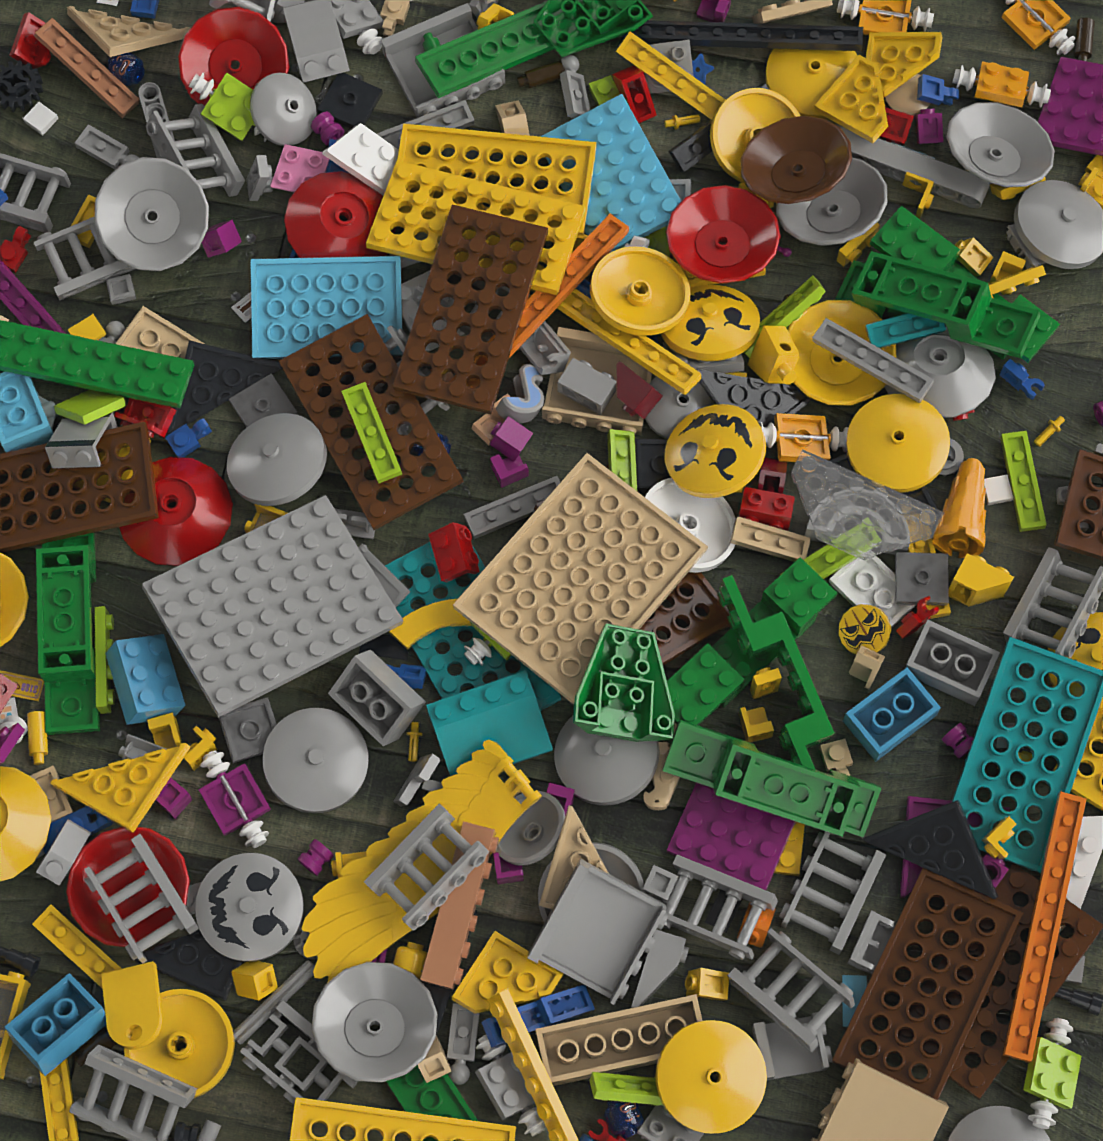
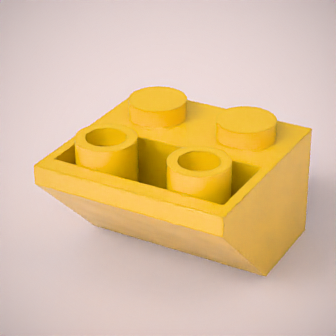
M967 553L949 587V597L968 607L1002 598L1014 577L1006 569L999 566L994 567L986 563V560L981 556Z

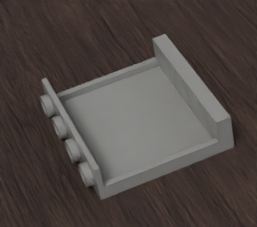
M468 3L381 40L383 54L417 118L463 100L476 99L480 94L489 90H497L505 84V71L502 69L481 81L438 98L415 63V56L425 52L422 44L424 42L423 36L426 33L431 32L433 37L438 38L440 44L443 45L478 30Z
M580 858L530 948L528 959L535 963H538L540 960L610 998V1003L614 1005L617 998L622 1000L629 988L626 982L630 975L636 976L642 964L639 959L643 952L648 953L655 941V938L652 937L657 928L661 930L668 918V915L665 914L666 905Z

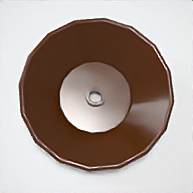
M798 116L781 119L764 127L748 142L740 159L741 177L751 192L766 201L783 204L811 201L830 192L845 177L852 161L851 142L840 127L823 118Z

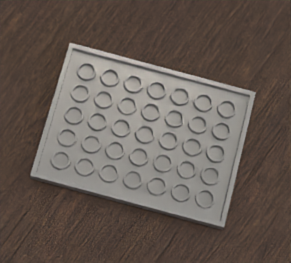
M326 495L142 583V589L218 717L403 624L402 617Z

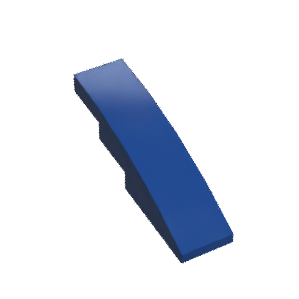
M585 985L540 998L536 1002L517 1007L529 1035L536 1033L538 1028L561 1024L595 1010ZM495 1017L488 1018L482 1022L491 1048L506 1043L502 1038L501 1029Z

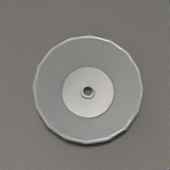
M997 102L974 103L959 109L949 121L946 138L952 155L965 170L985 182L1003 187H1026L1043 180L1053 167L1055 150L1048 133L1034 118L1017 108Z
M142 157L120 165L104 180L95 199L94 223L102 244L118 261L138 270L162 271L182 264L199 249L208 230L209 205L201 184L186 168L164 158ZM151 212L157 214V219L154 221L148 219V215Z
M852 158L845 177L830 192L807 202L794 204L776 202V216L784 230L802 242L820 246L845 243L865 234L880 220L887 205V184L877 169L863 160Z
M945 327L946 330L944 332L896 344L897 359L934 379V384L923 400L937 409L943 418L956 417L974 410L989 396L996 379L994 361L988 351L982 347L950 339L947 327ZM889 385L884 387L888 394H903Z
M366 962L344 969L324 986L314 1005L312 1032L319 1053L335 1071L356 1081L385 1082L406 1075L425 1059L436 1038L437 1010L430 991L413 973L392 963ZM372 1025H378L380 1029L378 1031H372L370 1027Z

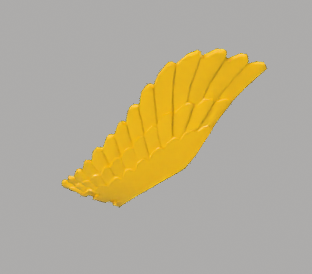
M489 739L484 741V749L473 752L472 760L463 763L457 768L456 772L458 774L443 779L441 782L443 788L431 791L424 796L423 801L425 805L410 811L406 815L405 822L391 828L388 832L389 838L371 844L366 850V857L347 863L340 869L342 877L327 883L313 896V901L317 905L305 917L301 929L304 932L310 933L303 946L304 956L307 958L318 957L313 970L314 978L323 979L328 976L329 982L344 969L372 962L379 954L412 931L402 921V918L407 913L386 892L379 897L364 881L439 803L455 818L451 826L459 834L464 821L495 829V837H498L500 842L517 819L542 797L538 790L534 791L529 785L530 780L521 769L517 770L512 764L514 762L513 759L508 756L497 742ZM503 771L510 777L505 783L499 777ZM520 792L526 797L521 804L515 799V796ZM440 834L432 842V846L452 864L456 845L444 834ZM422 853L413 862V865L433 885L445 874L425 853ZM402 873L394 882V885L414 905L426 894L406 873ZM437 907L429 915L428 920L439 913L440 907Z

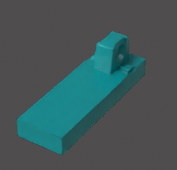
M905 314L865 326L869 343L878 348L946 330L944 323L913 314Z

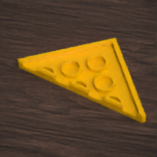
M181 743L180 746L166 750L163 748L134 759H124L95 770L92 768L72 774L73 776L63 779H53L50 784L134 833L190 749V746L186 743Z

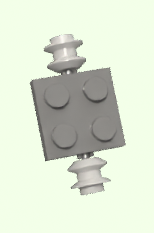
M331 0L342 38L359 34L357 44L358 46H364L362 49L364 54L379 52L382 48L381 40L383 38L377 37L378 31L376 29L382 28L384 20L370 0Z
M487 1035L479 1038V1045L476 1049H483L485 1052L482 1060H492L493 1062L478 1069L475 1073L502 1121L521 1111L523 1114L520 1116L518 1123L526 1124L527 1130L524 1133L525 1135L531 1133L533 1137L546 1129L544 1121L539 1117L537 1108H532L535 1102L525 1087V1080L520 1070L514 1064L512 1052L503 1056L501 1054L505 1050V1044L491 1048Z

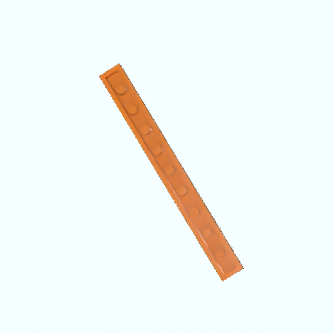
M610 213L571 254L558 294L553 295L536 290L526 302L509 358L593 271L599 261L609 254L629 233V226ZM495 334L489 339L488 342L494 340ZM479 355L474 359V363L479 366L486 364L488 361L485 355ZM456 375L448 383L453 382L456 379ZM471 378L467 382V387L475 389L479 387L481 381L477 378Z
M1061 791L1057 796L1003 1056L1029 1063L1033 1059L1087 799Z

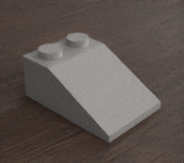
M312 0L283 8L299 74L303 83L350 71L331 0Z

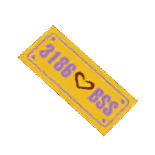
M0 670V674L18 685L12 696L39 702L44 685L43 679Z

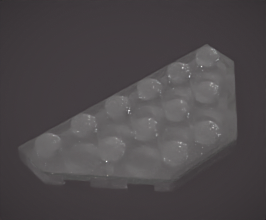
M803 449L791 472L793 481L796 483L801 495L800 498L807 516H809L813 525L816 538L864 561L873 558L875 555L887 551L891 552L920 540L924 541L933 538L944 512Z

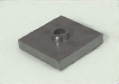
M272 374L229 398L230 404L246 428L257 420L270 415L281 413L298 415L296 409Z
M896 552V604L917 605L920 599L930 596L931 599L927 601L926 605L947 606L949 603L948 554Z
M268 697L244 704L218 717L233 763L262 755L266 740L270 732L277 725Z

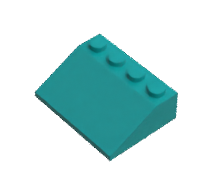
M526 670L426 705L450 776L458 774L456 772L457 768L463 763L472 760L473 752L484 749L483 742L488 739L497 742L508 756L513 759L514 762L512 764L553 751Z

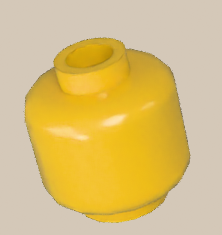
M408 942L407 947L400 946L397 948L393 964L413 973L418 979H421L428 952L423 951L424 945Z

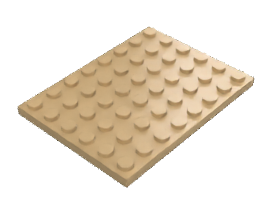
M586 453L453 604V608L574 704L575 694L604 624L639 630L708 550V546Z

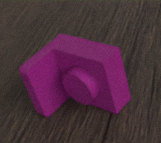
M935 108L921 109L920 114L914 115L917 125V144L943 142L942 113H935Z

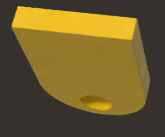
M152 961L102 973L106 1025L110 1037L117 1044L127 1049H140L149 1045L158 1036L163 1021L157 965ZM140 1027L142 1029L141 1037L138 1040L131 1041V1031Z

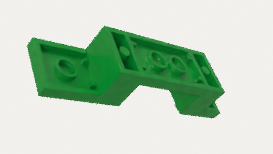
M903 206L893 214L870 240V245L884 255L979 280L956 263L960 252L958 247ZM998 293L992 294L993 298L1008 302ZM1020 294L1013 304L1040 311V318L1022 356V359L1029 363L1059 328L1060 323ZM990 350L1002 360L1007 356V354Z
M873 251L870 252L866 263L853 260L835 300H850L869 308L880 318H882L887 307L945 323L950 339L1017 358H1022L1040 318L1039 310L992 298L988 282Z
M93 532L43 543L41 549H36L38 674L45 682V732L47 735L100 731L99 710L96 707L95 650L92 647L91 583L96 582L95 533Z
M800 557L763 591L761 601L748 613L754 623L783 612L796 641L815 623L818 613L836 597L837 592ZM732 629L712 647L707 643L667 681L675 712L674 722L678 725L680 719L699 726L720 705L725 708L752 682L753 676L756 675L757 671L767 668L777 659L776 653L779 652L778 648L749 659L747 654L743 655L737 643V640L740 639L737 630L732 631Z
M733 575L725 577L721 581L717 596L721 606H726L729 611L727 619L732 631L737 630L740 639L737 640L741 653L743 655L747 654L748 658L752 659L778 648L779 652L776 653L778 661L782 667L786 666L789 676H787L788 684L791 690H796L800 700H797L799 710L802 715H807L784 725L780 731L781 736L778 737L783 751L788 750L791 757L790 762L816 770L807 749L829 740L835 733L784 614L779 612L753 623Z
M680 719L662 768L664 772L712 787L715 795L842 837L845 831L864 838L881 791V786L831 769L829 774L760 752L755 744Z

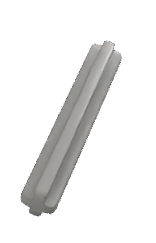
M308 960L300 966L234 1030L235 1041L241 1045L269 1019L270 1015L276 1011L275 1008L282 1000L287 1002L314 976L313 970L315 965Z

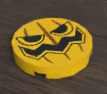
M860 604L851 607L843 614L839 623V636L842 644L848 651L857 655L862 645L878 653L889 641L891 625L887 615L880 608Z

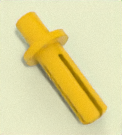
M697 114L678 118L677 115H673L671 120L664 121L665 128L674 127L677 130L679 126L699 123L700 116Z
M1059 416L1055 421L1049 420V426L1034 440V443L1040 447L1055 431L1060 432L1061 428L1059 426L1065 419Z
M411 722V732H407V736H410L408 760L416 762L418 758L419 737L422 736V733H419V723Z

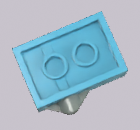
M10 372L0 373V442L5 452L47 443L54 433L55 419L59 416L55 413V403L38 395L32 377Z

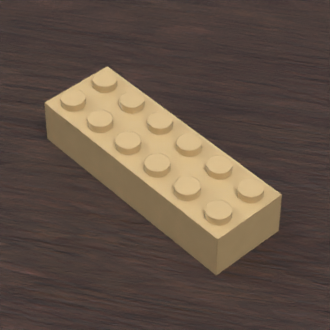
M697 994L538 1028L536 1029V1036L542 1063L553 1086L588 1079L591 1077L592 1072L611 1074L657 1064L664 1045L672 1035L689 1024L703 1020Z

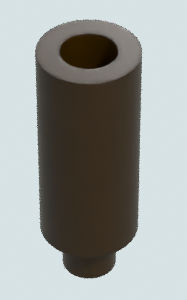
M1084 17L1077 21L1074 57L1078 60L1087 61L1092 57L1095 21L1091 18Z
M561 60L525 71L524 76L517 78L519 87L528 85L530 89L560 79V74L565 71Z
M107 1027L80 1048L82 1052L74 1058L80 1067L85 1064L87 1055L97 1045L107 1049L117 1045L110 1037Z

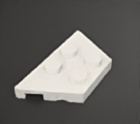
M360 123L349 130L347 134L340 137L329 148H326L322 154L384 196L399 151Z
M1103 816L1083 817L1066 895V899L1080 909L1103 849Z

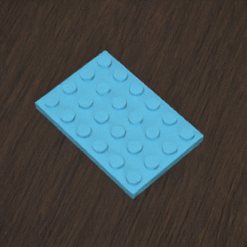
M623 94L540 136L596 142L597 144L585 225L586 235H590L611 213L629 226V233L612 249V251L624 248L626 243L630 244L634 236L644 238L668 225L671 213L681 200ZM546 157V159H547V161H548V163H549V165H550L551 159H549V158ZM566 160L562 164L566 169H571L576 165L573 160ZM564 182L560 185L564 192L572 188V184L569 182Z
M401 257L251 259L252 358L283 359L366 314L370 317L383 342H387L392 338L387 327L391 325L397 330L402 329ZM359 342L351 346V351L354 353H359L364 349V344ZM399 346L390 351L392 356H403ZM334 354L330 358H339L342 356Z

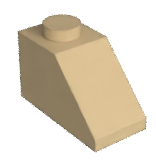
M519 100L495 105L502 133L530 136L526 113Z

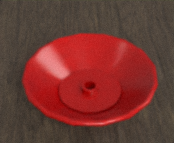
M242 7L216 9L199 18L185 34L178 55L181 81L190 97L198 104H203L204 106L210 100L209 95L207 98L200 100L198 92L190 93L192 88L189 85L196 74L201 76L204 73L206 81L214 79L212 90L218 87L226 73L254 90L257 83L264 77L274 73L288 74L289 70L287 45L277 27L262 14ZM237 61L240 63L238 69L231 68L233 62Z
M343 171L320 173L301 183L288 201L284 218L288 242L299 258L387 256L388 253L369 249L366 246V241L383 195L350 173ZM339 216H345L347 221L340 220ZM396 227L391 230L393 234H395Z
M727 185L702 188L685 197L671 213L666 230L669 251L681 268L699 279L721 284L744 281L763 271L776 255L780 240L777 217L767 203L746 189Z
M168 457L152 462L159 518L119 528L122 538L136 555L157 565L179 566L220 545L231 524L233 503L227 484L212 467L196 459L183 457ZM129 493L126 495L124 503L129 504L133 502L136 494ZM175 502L176 506L174 508H169V503Z
M124 827L102 832L81 849L70 868L66 894L71 915L87 935L105 945L125 947L129 943L124 935L122 937L117 935L111 925L115 920L111 913L106 915L100 907L98 901L102 898L97 890L92 892L84 880L88 875L84 869L90 867L96 875L132 852L131 849L135 847L131 839L139 834L147 842L186 906L190 879L184 857L170 839L150 828L137 827L134 833ZM137 861L101 885L110 897L144 876L145 871L149 868L144 861L141 863ZM151 883L116 905L115 908L121 918L125 919L159 897L158 894L163 891L158 883L155 885ZM164 906L129 928V931L135 941L138 942L173 920L172 916L176 915V912L172 906L168 908Z

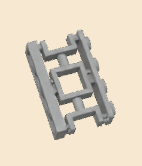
M283 1000L275 1008L276 1011L269 1017L279 1027L265 1044L260 1047L250 1039L247 1046L240 1050L245 1056L242 1062L253 1071L257 1067L265 1073L262 1078L274 1089L277 1085L282 1087L286 1091L283 1096L293 1105L296 1097L303 1098L293 1089L296 1085L305 1092L313 1082L317 1083L324 1089L317 1100L326 1101L342 1081L353 1089L358 1081L340 1072L333 1081H330L321 1073L329 1063L318 1051L312 1032V1024ZM283 1016L309 1037L310 1041L307 1043L299 1036L289 1046L280 1039L288 1029V1026L281 1021ZM301 1046L320 1061L303 1082L284 1067ZM274 1047L283 1055L274 1065L282 1073L281 1076L278 1077L254 1057L252 1053L256 1051L264 1057Z

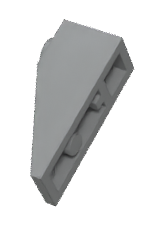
M660 930L654 932L653 938H655V941L647 954L631 1008L642 1006L677 970L679 962L685 963L689 948L684 946L685 938Z

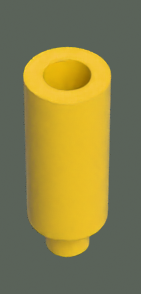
M45 712L27 713L29 756L33 757L34 765H43L44 756L48 755Z

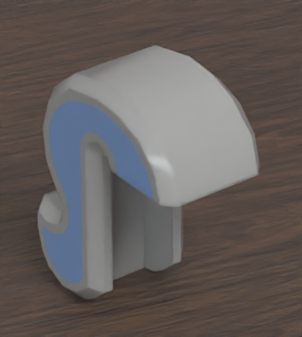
M523 365L519 369V374L513 378L516 397H504L497 405L496 410L503 419L506 420L509 416L518 423L530 422L541 410L544 403V395L538 386L542 382L543 377L534 365Z

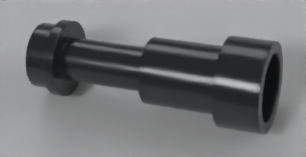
M0 946V958L4 959L6 964L20 969V973L26 976H34L40 965V957L31 953L27 955L16 949L11 948L9 950Z
M1061 987L1054 996L1069 1001L1070 1005L1086 1009L1087 1013L1096 1016L1099 1015L1103 1004V995L1096 992L1090 994L1077 989L1071 991Z

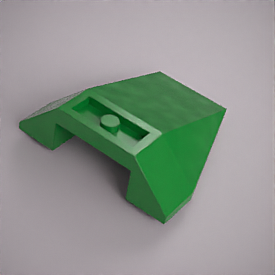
M548 0L533 22L559 55L564 57L633 32L651 19L653 15L641 0Z
M607 623L604 624L575 694L573 723L589 734L635 742L674 739L675 712L655 633Z

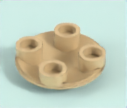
M916 74L888 96L884 97L885 102H887L890 108L914 116L919 114L921 109L929 107L930 103L917 100L918 78L921 75Z

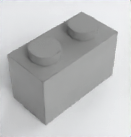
M572 358L557 383L559 393L601 415L616 392L617 381L606 372L600 373L593 369L588 362Z

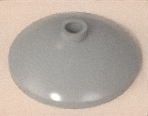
M274 73L261 79L252 92L250 100L251 116L255 126L267 140L281 146L286 144L292 146L301 143L312 133L311 123L317 116L316 104L310 90L301 80L290 74Z
M655 377L650 382V385L663 397L645 419L656 434L664 439H669L674 428L686 416L698 409L715 404L699 382L686 395H683L660 378ZM684 397L687 403L680 402L679 398Z
M539 791L542 797L517 819L499 842L496 852H499V856L506 862L514 865L532 864L546 857L557 846L565 819V812L559 801L549 793ZM522 793L516 796L515 799L521 804L526 797Z

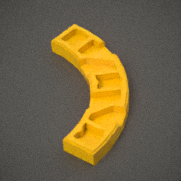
M449 599L426 605L409 613L402 618L403 624L390 630L389 633L408 650L414 643L435 632L437 629L448 626L472 625L468 619L453 608V604L457 599Z

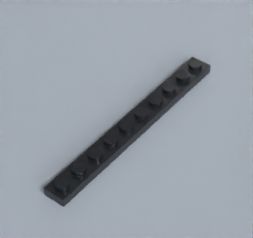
M648 20L632 32L648 45L690 40V46L862 51L863 27ZM628 33L621 36V41H622V42H623V40L625 39V37L628 35Z

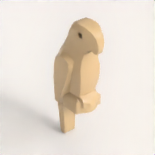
M674 722V733H675L676 728H677V724ZM659 742V762L652 778L654 790L650 793L644 792V803L652 810H664L668 807L680 779L679 776L662 771L671 745L668 742Z

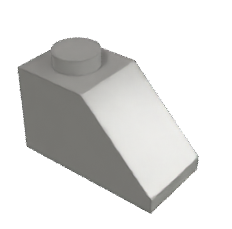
M67 819L40 862L36 873L60 885L91 832Z

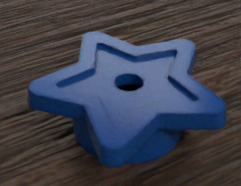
M701 53L692 61L693 75L705 85L706 75L713 71L714 67L705 63L704 56ZM697 67L700 68L699 72H696Z

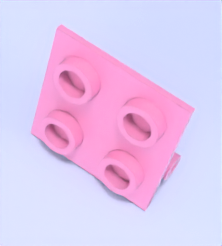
M286 144L284 145L270 187L294 193L301 183L320 173H325L330 159L324 156L323 152Z

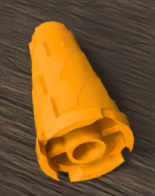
M968 458L966 461L961 462L958 473L952 481L948 499L945 500L941 517L937 521L932 543L934 547L949 556H952L953 551L959 552L958 558H965L967 553L970 555H980L985 548V468L978 459Z

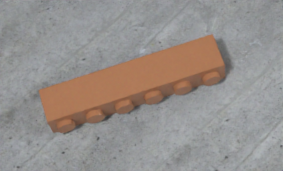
M463 821L460 835L470 845L480 841L489 853L485 861L480 866L475 867L467 875L465 882L461 886L456 887L448 895L446 902L440 906L420 979L422 982L454 990L455 984L460 985L464 969L460 968L462 958L467 959L471 943L467 942L469 931H475L478 916H475L474 912L476 905H482L485 890L481 889L483 879L489 878L492 864L488 863L490 853L496 852L499 838L495 837V829ZM457 846L452 865L464 855Z

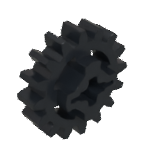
M21 60L18 61L17 65H13L12 61H9V67L7 68L0 65V104L2 109L5 110L10 106L11 111L15 112L16 107H20L21 111L25 110V105L32 108V101H39L38 93H43L44 91L41 86L43 81L36 68L32 69L30 63L23 66Z

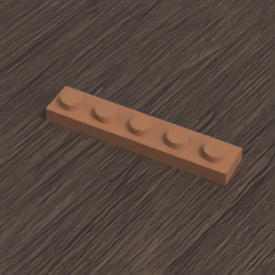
M53 18L35 32V38L121 118L139 104L140 99Z

